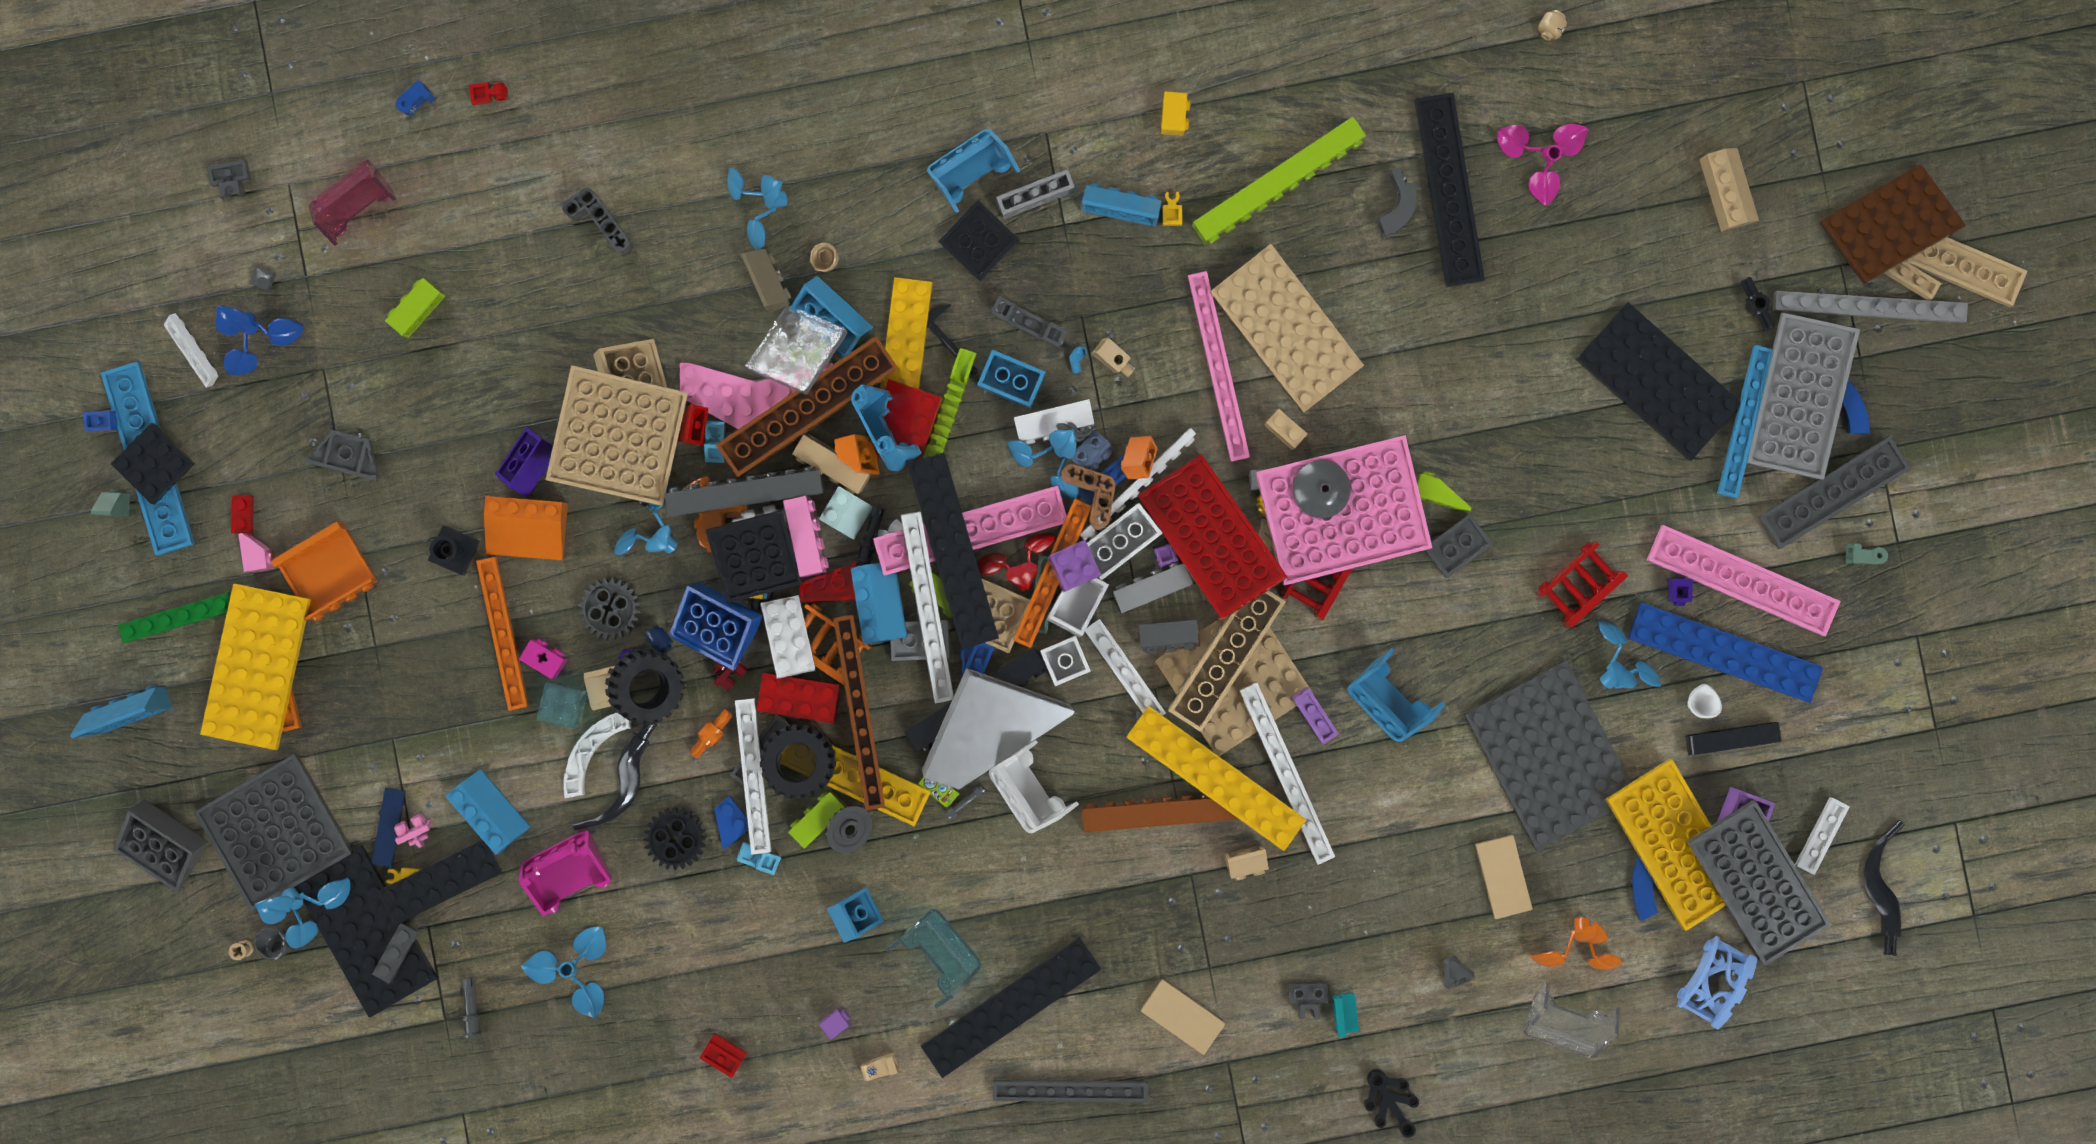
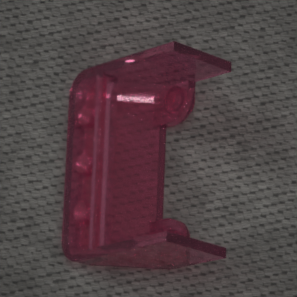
M365 160L317 196L309 204V211L313 224L336 246L338 245L336 237H341L346 233L349 220L375 200L378 202H386L389 199L394 201L396 197L393 189L369 160Z

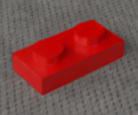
M231 495V533L253 534V495Z

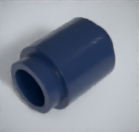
M656 625L645 633L647 641L656 651L665 654L672 649L671 644L673 641L662 627L660 628Z

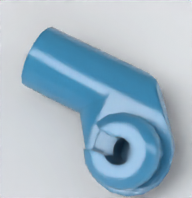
M1084 346L1076 347L1069 356L1073 374L1082 372L1080 361L1087 354V349Z

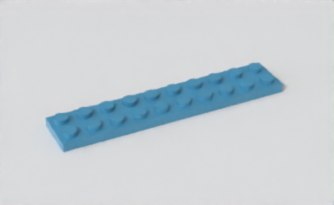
M134 362L101 372L111 409L116 411L117 429L123 449L125 450L150 423H154L160 428L141 362ZM177 483L155 505L150 504L136 490L155 556L195 545Z

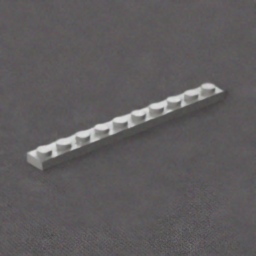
M1775 291L1773 299V311L1953 323L1967 322L1968 303L1787 291Z

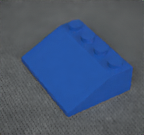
M698 581L687 585L669 636L725 667L735 670L755 636L763 615L737 601L727 603L724 594Z

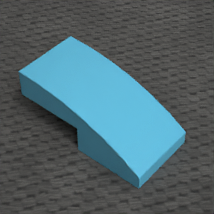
M706 421L705 462H725V458L716 446V444L726 438L725 422Z
M744 841L736 858L738 862L753 866L757 870L772 875L775 874L781 859L780 856L772 852L751 855L750 844Z

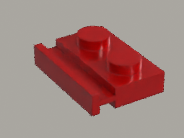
M714 1033L699 1058L733 1078L748 1052Z

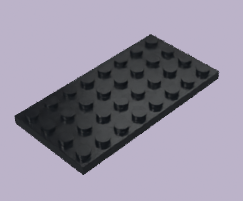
M1629 302L1622 306L1575 359L1689 461L1694 459L1740 407V401Z
M362 845L352 850L351 855L302 882L295 888L299 894L303 892L306 896L319 901L317 896L323 886L347 877L350 880L349 895L344 903L336 908L326 909L324 904L319 906L306 899H303V902L370 1018L438 979V976L417 939L412 944L391 983H387L372 974L400 924L393 925L377 894V891L386 887Z

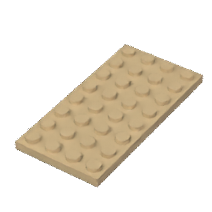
M1272 244L1210 291L1211 295L1302 413L1364 366Z

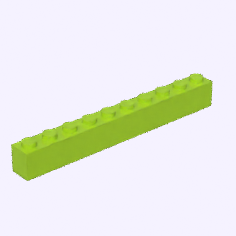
M1350 118L1195 220L1192 227L1204 245L1208 242L1210 244L1214 243L1224 231L1226 233L1231 232L1236 228L1235 224L1240 221L1242 223L1246 222L1252 217L1251 214L1257 210L1259 213L1267 208V203L1271 200L1274 202L1278 201L1284 196L1283 193L1289 189L1291 192L1300 185L1299 182L1303 179L1308 181L1316 175L1315 171L1320 168L1322 171L1331 165L1332 160L1335 158L1340 160L1348 154L1347 150L1350 148L1355 150L1363 144L1362 140L1366 136L1355 118Z

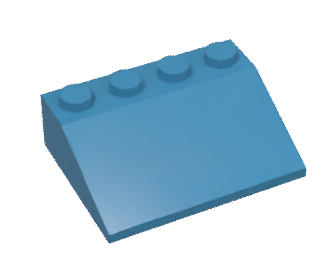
M152 685L144 688L145 692L140 694L138 691L127 694L126 699L121 700L117 698L108 701L109 705L107 706L97 705L90 708L91 711L83 714L70 734L71 738L101 735L172 709L173 707L166 688Z

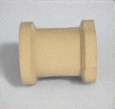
M244 940L233 944L229 948L230 957L234 960H241L244 957L250 956L254 951L253 943L249 940Z

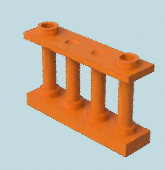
M806 604L804 607L809 610L804 619L806 629L815 616L825 621L810 644L814 665L844 685L841 668L836 669L831 666L833 663L832 659L838 652L837 640L825 657L820 658L815 655V650L830 628L834 627V622L821 613L822 608L816 604ZM861 635L859 638L857 637L859 653L863 648L871 649L872 646L869 644H863Z

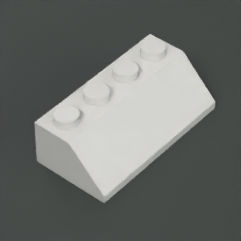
M1089 399L1014 417L1019 441L1028 445L1034 444L1035 440L1041 438L1043 441L1049 440L1050 433L1057 430L1056 425L1058 423H1065L1067 425L1069 422L1073 423L1080 431L1094 426Z

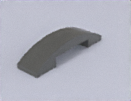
M998 296L990 313L1013 327L1058 348L1067 332L1066 329L1048 322Z

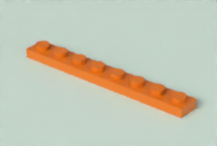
M1074 499L1050 555L1077 543L1092 506ZM1049 559L1013 641L1031 648L1059 584Z
M497 557L478 560L476 563L508 711L529 707Z

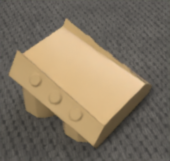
M615 666L584 673L585 686L592 711L611 706L608 702L610 698L606 696L605 689H608L605 680L610 678L609 669H614Z

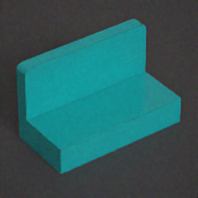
M1355 994L1332 995L1337 1036L1346 1037V1033L1358 1032L1359 1025Z

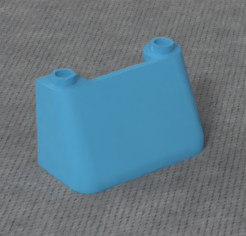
M862 384L852 393V404L886 468L890 471H900L908 462L918 457L921 451L918 445L908 446L904 442L897 445L883 418L890 412L887 408L888 400L892 399L889 391Z

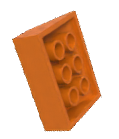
M485 496L484 528L486 554L563 560L568 503Z

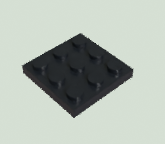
M977 200L938 242L978 281H981L1019 242V238Z
M150 423L111 465L150 504L155 505L195 463L156 424Z

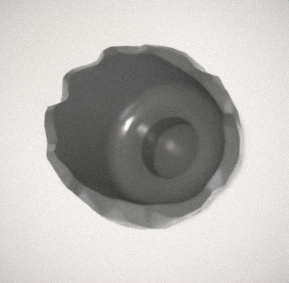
M267 927L266 929H260L258 934L255 935V950L265 959H280L291 948L285 939L286 932L282 929Z

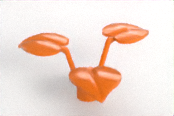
M1584 917L1574 920V930L1571 931V937L1564 954L1560 952H1545L1530 955L1532 960L1543 966H1561L1566 963L1565 958H1567L1575 938L1580 942H1589L1593 956L1592 959L1588 960V964L1598 970H1610L1622 965L1621 958L1616 955L1603 954L1598 956L1595 953L1593 944L1606 942L1608 935L1599 923L1595 922L1590 926V920Z

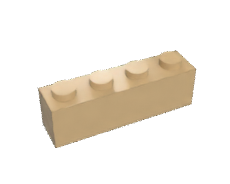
M808 433L803 434L792 454L796 456L798 462L804 465L807 463L815 466L816 469L821 470V475L824 473L829 476L828 479L831 482L844 485L845 490L852 494L861 493L871 477L870 474L857 473L837 458L835 449Z

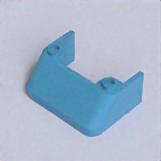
M985 129L933 162L927 168V172L947 203L957 213L959 210L956 203L960 202L964 195L962 189L991 170L1003 173L1011 166L1018 173L1020 169L1008 147L991 129Z
M1391 648L1374 660L1348 686V693L1394 741L1402 742L1433 722L1446 704L1441 702L1432 709L1422 701H1415L1411 704L1389 682L1386 676L1390 673V667L1386 661L1394 652V649Z

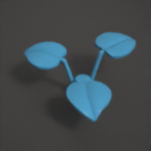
M729 168L727 186L731 197L734 200H739L741 193L763 196L764 203L769 208V210L755 217V220L750 219L747 225V234L751 245L755 250H761L765 244V230L759 220L769 213L775 212L776 208L787 205V195L784 191H780L783 182L769 175H764L761 179V192L745 191L742 189L744 182L741 174L736 169Z
M1074 429L1052 431L1049 435L1052 446L1037 454H1032L1031 447L1022 441L1012 440L1007 443V448L1012 458L1024 467L1031 466L1033 459L1054 449L1058 457L1064 458L1058 469V476L1054 475L1051 477L1052 487L1058 486L1061 497L1067 500H1079L1078 486L1064 482L1061 477V471L1067 459L1073 458L1076 454Z
M667 486L666 492H669V488H673L674 486ZM648 504V509L653 510V514L661 525L656 534L649 539L637 534L638 530L636 528L627 530L616 543L615 556L622 555L630 550L637 538L647 541L645 549L648 552L664 550L669 554L675 550L678 542L670 536L671 528L668 525H664L657 513V510L663 506Z
M1606 620L1596 621L1603 636L1609 642L1617 644V650L1610 664L1606 667L1608 671L1600 677L1601 683L1609 689L1614 686L1615 689L1634 688L1637 685V681L1633 674L1638 673L1643 682L1651 686L1660 687L1662 685L1660 678L1649 664L1638 661L1635 664L1637 669L1628 671L1622 664L1615 661L1622 648V644L1627 642L1626 637L1615 624Z
M347 877L323 886L317 896L319 901L306 896L303 892L299 894L295 888H288L282 893V896L255 903V907L261 920L266 924H275L282 921L286 917V913L292 909L299 924L288 928L285 939L290 947L297 949L313 940L318 932L317 924L314 921L302 922L297 909L302 907L303 899L319 906L324 904L326 909L336 908L347 899L350 892V880Z
M602 927L588 928L575 938L573 948L581 955L572 962H564L559 967H556L558 962L556 956L552 952L541 951L522 964L521 967L527 976L541 984L553 982L556 978V971L563 978H571V980H574L582 987L577 989L572 996L573 1007L579 1013L592 1018H596L600 1014L604 1005V992L602 988L594 982L589 983L585 987L584 983L578 980L575 975L578 970L576 963L583 957L593 961L599 959L605 953L606 939Z

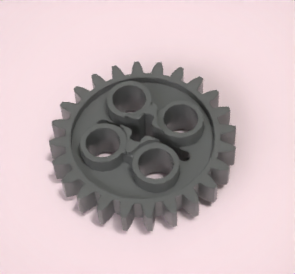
M603 578V583L600 580H596L597 586L589 584L591 590L584 589L586 597L580 596L584 603L578 604L579 607L583 608L578 614L584 615L580 621L587 622L584 628L591 627L590 634H594L597 631V638L604 634V639H609L610 634L612 639H616L617 634L620 637H624L623 631L630 633L629 626L635 628L636 625L633 621L640 620L636 613H642V611L637 609L642 603H636V599L640 596H633L635 589L629 590L630 584L626 583L623 585L622 579H619L616 583L615 578H611L610 583L608 578ZM603 591H606L608 593V599L606 601H603L601 599V593ZM621 598L626 600L624 608H620L618 604ZM607 605H611L613 612H609ZM596 609H599L601 611V617L599 619H596L594 617V611ZM613 616L619 618L617 626H614L611 622Z

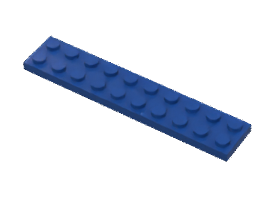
M1639 603L1627 638L1807 703L1812 701L1823 670L1822 666L1644 603Z

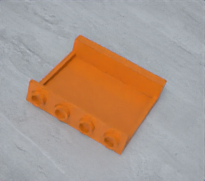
M344 522L331 524L270 561L274 568L280 569L295 596L311 599L308 616L304 619L313 620L314 622L322 619L324 613L329 610L333 612L341 607L340 604L344 601L350 602L358 597L356 594L361 591L367 592L374 587L373 584L378 582Z

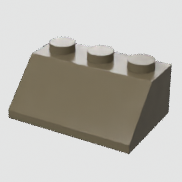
M766 249L741 254L764 308L769 313H772L790 305L789 299L792 298L788 288H784L781 283L784 279L780 270L776 271L773 265L776 261L772 252L768 254Z

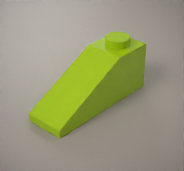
M1423 472V474L1417 475L1416 481L1421 500L1463 512L1471 511V507L1442 480L1434 477L1435 474Z

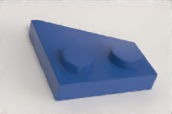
M982 643L961 649L962 676L966 668L984 674L995 647Z
M731 796L714 808L723 849H726L749 830L746 814Z

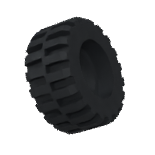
M643 648V650L633 649L632 653L626 652L622 654L623 658L621 660L617 658L613 662L616 664L614 669L610 668L608 671L611 674L610 678L605 680V684L608 686V689H605L606 696L610 698L608 702L614 707V710L629 721L636 724L644 723L645 725H651L652 721L659 723L663 721V716L667 718L671 716L672 713L670 711L673 708L676 710L679 706L677 704L678 699L682 700L683 694L680 691L684 689V682L681 681L683 675L678 670L679 666L668 656L649 648ZM645 669L655 670L660 678V687L657 694L648 702L640 704L634 702L629 694V687L633 677Z
M793 724L781 728L771 735L765 742L764 749L761 750L760 756L762 758L759 763L763 771L761 773L762 777L767 780L768 783L766 784L769 788L772 787L776 794H782L784 798L788 799L808 798L818 793L829 783L836 767V752L832 748L831 740L826 738L824 732H820L816 727L807 726L806 724ZM791 744H805L813 750L816 756V767L813 773L805 779L790 778L781 767V754Z

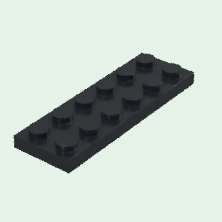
M480 840L378 890L377 894L395 926L501 874L502 870L491 849L483 840Z

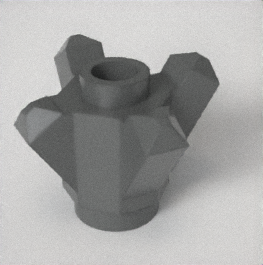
M1457 956L1442 961L1444 965V987L1447 989L1452 988L1454 984L1459 986L1465 982H1470L1474 978V972L1461 963Z

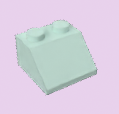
M838 486L819 520L855 539L871 513L873 506Z

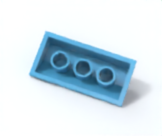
M1098 184L1086 185L1081 212L1156 227L1161 206V200H1158V197L1152 195L1142 197L1139 196V193L1129 191L1128 194L1122 193L1117 188L1103 189Z
M818 276L804 284L790 307V310L823 341L827 342L842 358L856 350L873 329L871 324Z
M880 563L851 568L863 644H875L906 638L907 632L897 572L883 576Z
M482 769L461 782L445 796L495 855L503 852L531 827Z

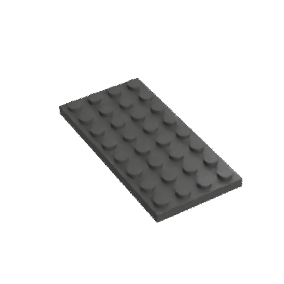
M1755 800L1750 801L1686 841L1764 966L1831 926Z

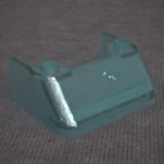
M931 909L886 948L890 951L900 943L907 949H914L919 945L938 968L942 975L938 978L937 984L944 995L934 1005L935 1008L952 999L981 967L980 960L942 913L936 909Z

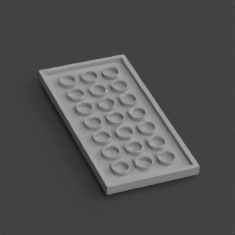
M1781 313L1747 464L1824 480L1860 329Z

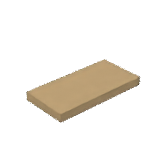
M1511 834L1476 843L1475 847L1494 919L1533 910L1514 836Z
M1161 979L1140 1010L1203 1055H1205L1226 1024L1164 979Z

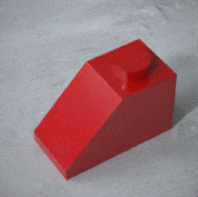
M690 404L683 413L677 442L703 446L708 407Z

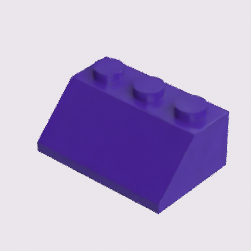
M526 427L495 475L508 487L528 497L534 491L539 479L546 473L553 444Z

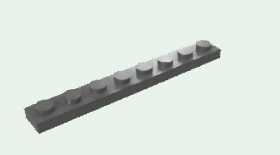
M993 1080V1101L1147 1103V1081Z

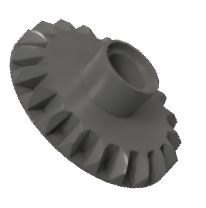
M847 805L844 809L840 808V811L834 813V817L829 819L830 823L826 826L827 832L825 835L827 837L826 841L835 851L839 853L856 851L866 843L871 834V816L861 806Z

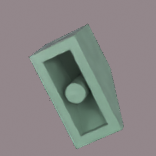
M110 489V492H101L91 510V514L129 517L130 494L122 493L121 489Z

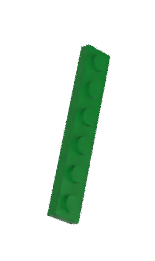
M231 592L119 624L118 629L122 643H129L227 614Z

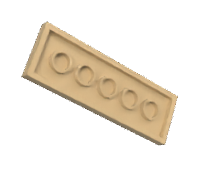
M1948 237L1906 261L1921 271L2007 307L2014 305L2027 274V270Z

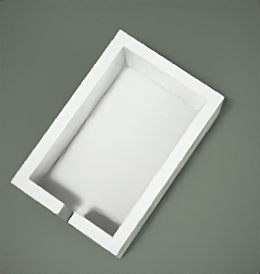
M1095 578L1066 592L1061 590L1046 620L1081 637L1109 584Z

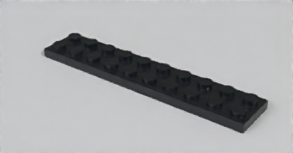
M1454 92L1416 98L1414 101L1445 287L1483 282L1485 277Z
M945 452L908 462V470L961 649L999 639Z
M1078 937L921 1044V1048L940 1076L944 1078L1101 970V967L1082 939Z

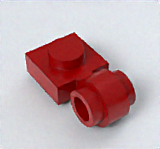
M488 82L469 85L471 104L475 106L492 103V96L495 97L496 101H505L508 96V88L505 86V83H494V87H491Z

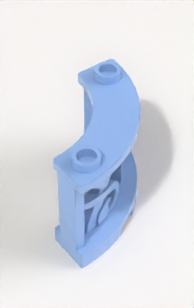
M1715 936L1711 941L1708 940L1703 947L1704 953L1697 970L1688 984L1679 990L1677 1006L1680 1008L1684 1007L1711 1022V1026L1718 1030L1733 1014L1730 1010L1734 1007V1004H1740L1747 991L1744 988L1748 978H1753L1757 957L1751 954L1747 956ZM1717 949L1727 954L1726 962L1720 953L1719 958H1715ZM1732 958L1740 961L1741 963L1732 962ZM1725 970L1726 981L1731 987L1730 991H1719L1711 995L1708 977ZM1730 974L1737 975L1734 981L1731 980ZM1694 994H1697L1698 997H1697L1696 999H1693V1000H1695V1001L1705 1000V1001H1704L1703 1003H1701L1700 1005H1697V1004L1693 1003L1692 1001H1690L1689 999H1690ZM1720 996H1724L1725 998L1722 1001V1003H1720L1719 999H1717ZM1708 1006L1713 1013L1704 1008Z

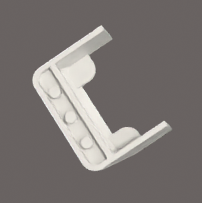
M1036 740L989 770L990 779L1023 829L1028 833H1034L1060 820L1079 805L1075 802L1066 807L1061 798L1056 796L1049 798L1030 770L1029 766L1033 763V755L1029 749L1038 743Z

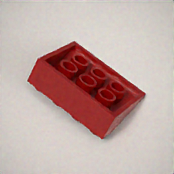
M888 379L885 390L889 391L892 399L887 402V408L890 412L883 418L897 445L902 442L907 443L908 446L918 445L921 454L913 461L922 459L943 397ZM876 449V455H877V457H880V455H879V453H878V451H877V449Z

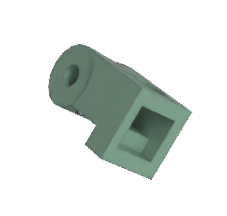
M1846 544V563L1873 565L1883 564L1888 559V553L1884 548L1878 547L1866 550L1862 549V544Z

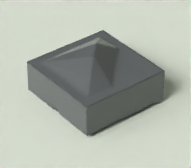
M256 266L249 284L270 291L276 274Z

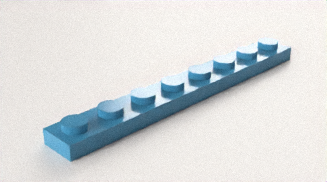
M1757 345L1753 346L1740 397V407L1737 410L1717 491L1718 495L1737 499L1739 496L1773 349Z

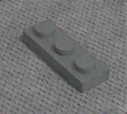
M404 922L400 923L372 974L387 983H391L420 931Z

